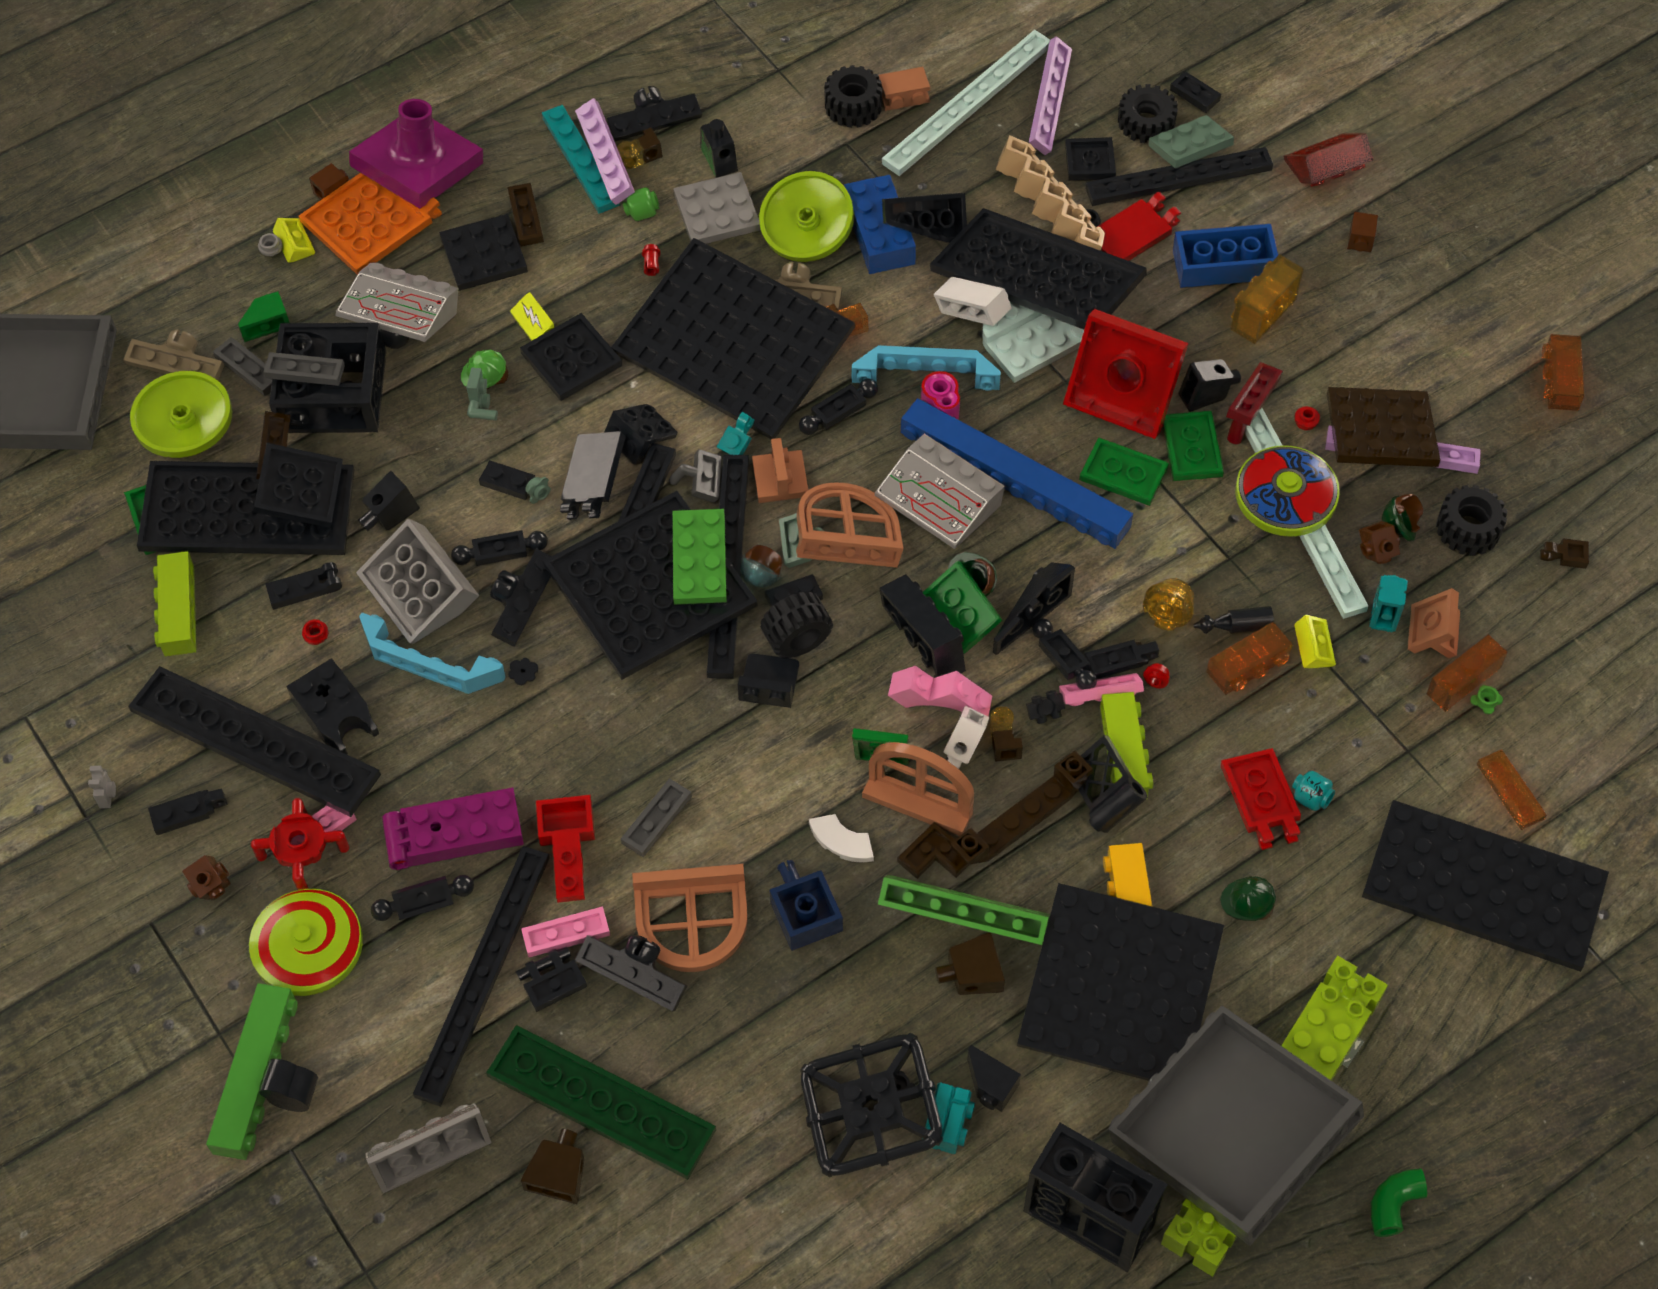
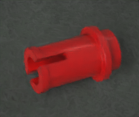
M647 244L642 250L644 273L648 276H655L656 273H659L658 259L661 251L655 244Z

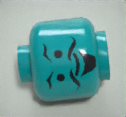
M1308 771L1304 776L1299 774L1292 785V788L1295 789V800L1313 811H1318L1321 808L1326 809L1335 795L1332 781L1315 771Z

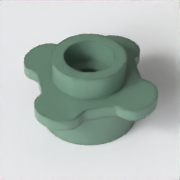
M535 477L528 482L526 493L531 496L530 502L532 504L543 500L550 493L551 488L548 486L549 479L547 477Z

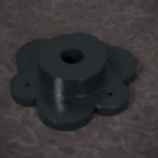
M523 658L521 661L514 660L510 663L511 671H509L508 675L510 679L515 680L517 685L522 686L527 681L532 682L535 680V674L539 668L535 662H530L528 658Z

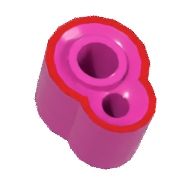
M943 371L928 374L922 381L921 400L959 419L960 396L957 379L952 374Z

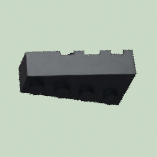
M905 574L879 588L882 606L899 630L904 629L905 636L911 647H918L922 656L921 661L926 668L933 667L935 671L934 678L954 671L959 673L966 671L962 648L964 638L961 631L950 624L944 612L938 611L932 598L926 597L922 593V589L916 581L913 582Z

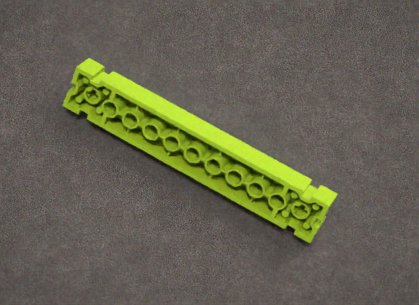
M1338 955L1327 971L1323 983L1319 984L1281 1045L1331 1081L1365 1028L1370 1015L1372 1016L1388 987V984L1369 973L1365 978L1356 974L1358 967ZM1186 1198L1179 1215L1176 1214L1164 1233L1161 1245L1180 1257L1185 1252L1189 1253L1194 1257L1192 1264L1213 1277L1224 1260L1228 1248H1231L1237 1236L1217 1222L1212 1213H1205Z

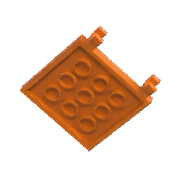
M359 173L298 217L308 230L358 275L359 271L369 263H377L432 224V219L441 216L442 211L437 208L440 206V203L434 197L419 209L364 174Z

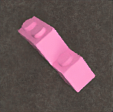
M917 666L893 673L888 693L890 698L905 708L940 706L962 712L964 707L968 706L986 716H989L992 701L991 694L958 671L933 678Z

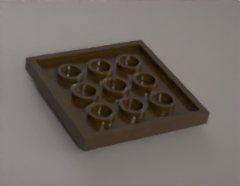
M1328 387L1327 400L1337 463L1439 467L1441 459L1428 391Z

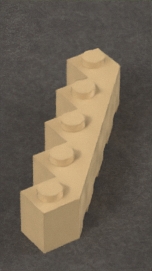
M1009 135L999 157L996 170L1006 176L1017 178L1014 192L1024 198L1035 200L1032 214L1042 220L1053 222L1051 233L1101 250L1105 232L1101 227H1095L1090 221L1091 215L1081 204L1077 205L1072 200L1073 194L1063 182L1058 183L1053 177L1055 172L1045 160H1039L1035 155L1036 149L1030 143Z

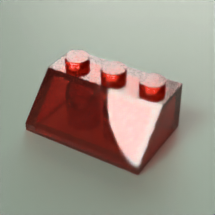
M1342 133L1283 156L1301 183L1311 184L1312 187L1325 183L1324 179L1331 177L1335 179L1342 177L1347 170L1352 169V171L1363 169L1366 167L1365 163L1373 161L1367 133Z

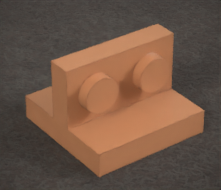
M781 438L771 439L772 454L752 456L758 502L765 503L802 498L808 491L802 450L788 452L787 447H782Z
M1451 588L1411 604L1408 650L1415 654L1425 649L1433 648L1447 658L1457 656L1460 610L1458 609L1459 592Z

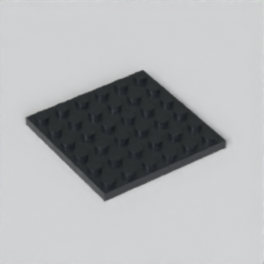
M678 491L667 495L543 561L545 569L621 680L758 606L757 599L727 558V602L674 604L673 511L691 510Z
M1058 883L1017 1046L1149 1081L1154 1074L1160 1073L1165 1068L1172 1054L1178 1053L1185 1046L1188 1037L1200 1030L1224 925Z

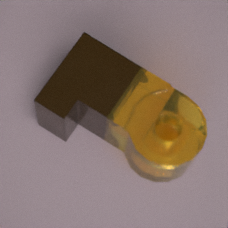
M652 128L643 130L642 137L633 141H624L617 146L625 169H632L663 157L661 143Z
M997 707L991 713L990 733L995 762L1022 759V739L1014 738L1013 736L1014 714L1007 707Z

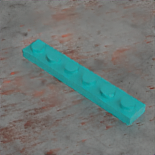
M560 105L542 112V119L598 214L620 206V203L615 205L611 201L595 159L564 106Z

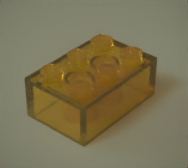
M1280 254L1273 262L1270 260L1265 265L1263 272L1259 276L1256 275L1252 278L1248 288L1245 291L1241 290L1234 300L1236 304L1235 310L1231 315L1233 319L1231 330L1256 344L1297 300L1304 269Z

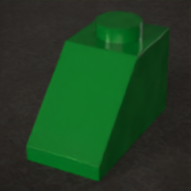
M279 291L254 299L238 323L244 342L278 332L280 323H290Z

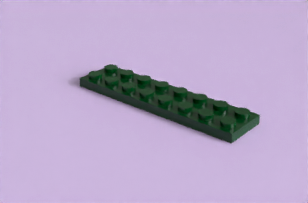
M518 1025L514 1027L486 1072L487 1077L687 1180L716 1132L715 1125Z

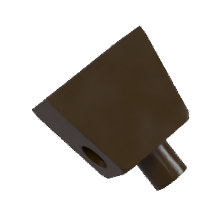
M991 932L951 947L948 954L949 964L935 967L938 983L954 981L959 995L1004 992L1005 979Z
M561 1129L557 1142L541 1141L522 1176L521 1183L524 1191L578 1204L584 1155L580 1148L574 1147L577 1133L568 1129Z

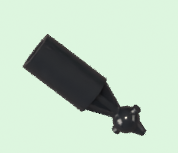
M1271 606L1228 610L1227 614L1214 620L1209 615H1205L1200 621L1194 623L1193 627L1201 629L1205 634L1214 627L1227 630L1231 634L1272 630L1274 628V616Z

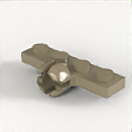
M794 262L786 263L782 267L781 277L775 281L839 313L842 287L810 283V269L805 264L798 263L797 274L793 270Z
M177 329L169 333L167 341L163 345H155L132 339L123 359L126 365L154 372L169 374L178 371H196L212 376L218 381L225 366L221 360L194 354L198 345L195 337L185 331L179 335L180 330Z

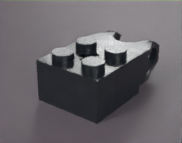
M332 658L286 686L294 705L326 745L348 754L343 744V738L348 731L362 729L373 737L379 735L378 728L369 713L370 710L367 703Z

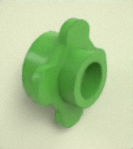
M1483 685L1479 688L1476 695L1471 696L1470 702L1472 705L1483 709L1485 714H1492L1494 708L1502 704L1503 697L1495 688Z

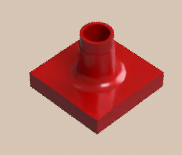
M1094 309L1087 319L1063 405L1156 439L1161 433L1189 343Z

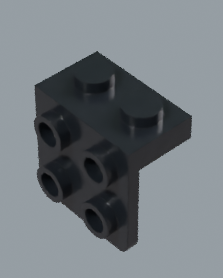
M648 404L613 411L604 433L621 431L625 435L622 453L634 465L642 463L650 444L676 438L678 433L670 422L666 421L653 406Z
M749 654L744 675L739 676L737 684L739 701L791 708L799 671V661L769 655Z

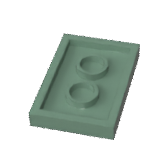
M1207 115L1149 138V147L1174 168L1234 145V137Z

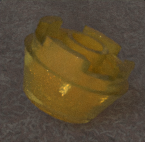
M1165 579L1152 585L1146 591L1143 611L1145 614L1148 612L1149 616L1155 621L1154 625L1156 627L1173 631L1176 627L1186 625L1193 617V590L1186 582L1180 579Z

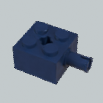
M787 860V868L784 862L780 863L777 869L785 884L769 890L770 904L791 951L842 932L843 917L822 870L800 878L793 860Z

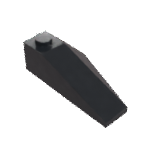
M1051 562L1045 568L1041 567L1033 574L1029 584L994 638L993 653L995 655H998L1028 631L1036 620L1044 618L1072 596L1074 566Z

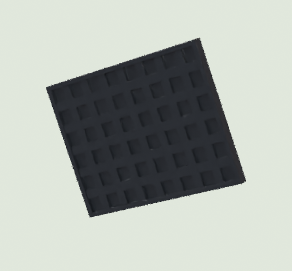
M693 238L611 348L622 358L735 420L738 419L742 412L749 415L755 420L751 429L770 439H775L855 329V322Z

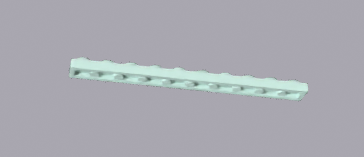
M1033 30L882 158V165L898 176L902 175L1048 50L1050 39Z
M1261 408L1251 425L1246 426L1244 432L1255 453L1269 447L1283 446L1263 408ZM1324 525L1314 532L1299 536L1342 618L1345 619L1367 612L1368 604L1327 527Z

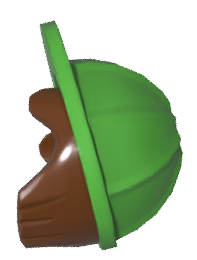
M494 350L477 351L469 358L468 363L461 372V381L465 387H467L471 368L482 369L483 378L487 379V389L493 385L505 383L508 378L506 361L501 353Z

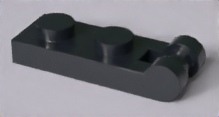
M328 562L322 565L321 568L266 583L273 610L340 590L342 582L337 577V565L334 562ZM327 579L326 582L320 583V580Z

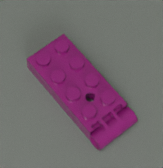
M513 787L401 808L400 812L392 811L382 816L389 867L393 870H402L411 866L524 845Z

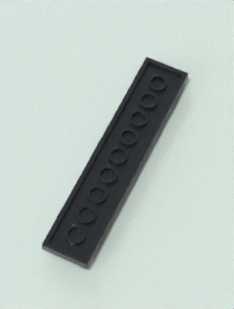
M161 666L158 667L128 706L131 712L349 817H352L381 776L379 769Z

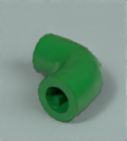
M1422 1168L1405 1170L1390 1175L1377 1187L1371 1200V1222L1375 1236L1388 1237L1401 1233L1404 1230L1401 1219L1402 1205L1410 1200L1427 1198V1184Z

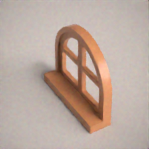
M825 483L809 489L802 496L797 510L799 542L796 550L797 558L898 568L903 552L899 520L894 509L876 497L874 492L848 483ZM829 497L840 498L841 511L812 508L822 499ZM850 498L869 505L879 515L852 512ZM811 515L843 518L845 534L813 530ZM853 520L884 523L887 538L855 535Z
M890 742L881 744L874 750L869 760V780L862 792V798L928 824L935 822L942 829L960 836L965 832L973 815L974 789L968 778L957 767L939 755L914 745ZM902 757L916 760V770L892 761L889 758ZM884 765L916 777V787L885 775ZM927 765L942 773L953 784L928 775ZM927 782L958 794V803L926 791Z
M743 864L632 873L637 932L639 936L647 938L651 943L653 941L660 947L661 951L656 959L658 963L667 968L682 972L704 971L720 965L729 959L739 948L744 939L748 923ZM732 892L733 918L697 921L695 895ZM685 896L687 922L650 925L649 899ZM732 926L727 938L718 947L710 952L699 955L697 928ZM688 929L689 956L669 951L658 942L653 932Z

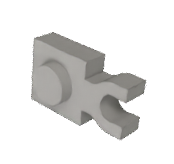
M90 766L92 780H88V785L90 788H93V797L99 808H111V799L116 795L115 782L111 781L107 772L103 771L102 766Z

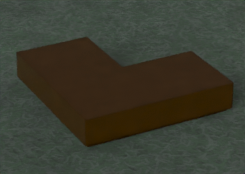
M935 822L897 857V862L917 879L935 861L956 878L969 866L950 846V843L955 839Z

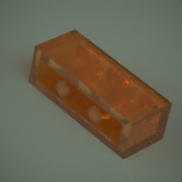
M1551 334L1548 343L1543 344L1542 358L1546 359L1543 367V378L1547 379L1544 387V398L1548 399V409L1579 411L1584 398L1581 336Z
M1272 622L1210 658L1207 673L1225 695L1232 691H1240L1252 679H1260L1274 666L1280 667L1284 665L1290 658L1293 644L1277 625Z
M1488 634L1434 676L1426 694L1446 712L1502 667L1508 652Z

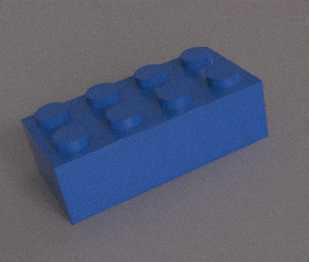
M885 175L844 184L853 203V229L869 274L915 265L916 245L911 232L883 224L882 199L898 198L891 176Z
M1271 224L1175 232L1173 255L1180 288L1276 280L1280 260Z

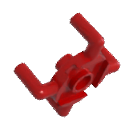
M295 798L292 801V814L281 819L282 822L276 828L275 826L273 827L269 838L251 841V848L258 861L266 860L267 853L265 849H271L280 865L292 867V879L297 890L309 889L304 878V866L317 863L322 858L326 843L336 842L341 853H346L350 848L344 832L341 830L325 832L320 822L308 815L305 805L300 798ZM297 835L305 837L301 844H291L293 837Z

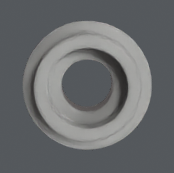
M272 233L263 235L258 243L260 253L265 256H274L283 247L281 239Z

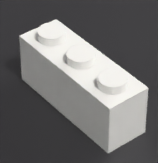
M951 277L934 293L942 314L994 326L1012 308L1005 289L956 277Z

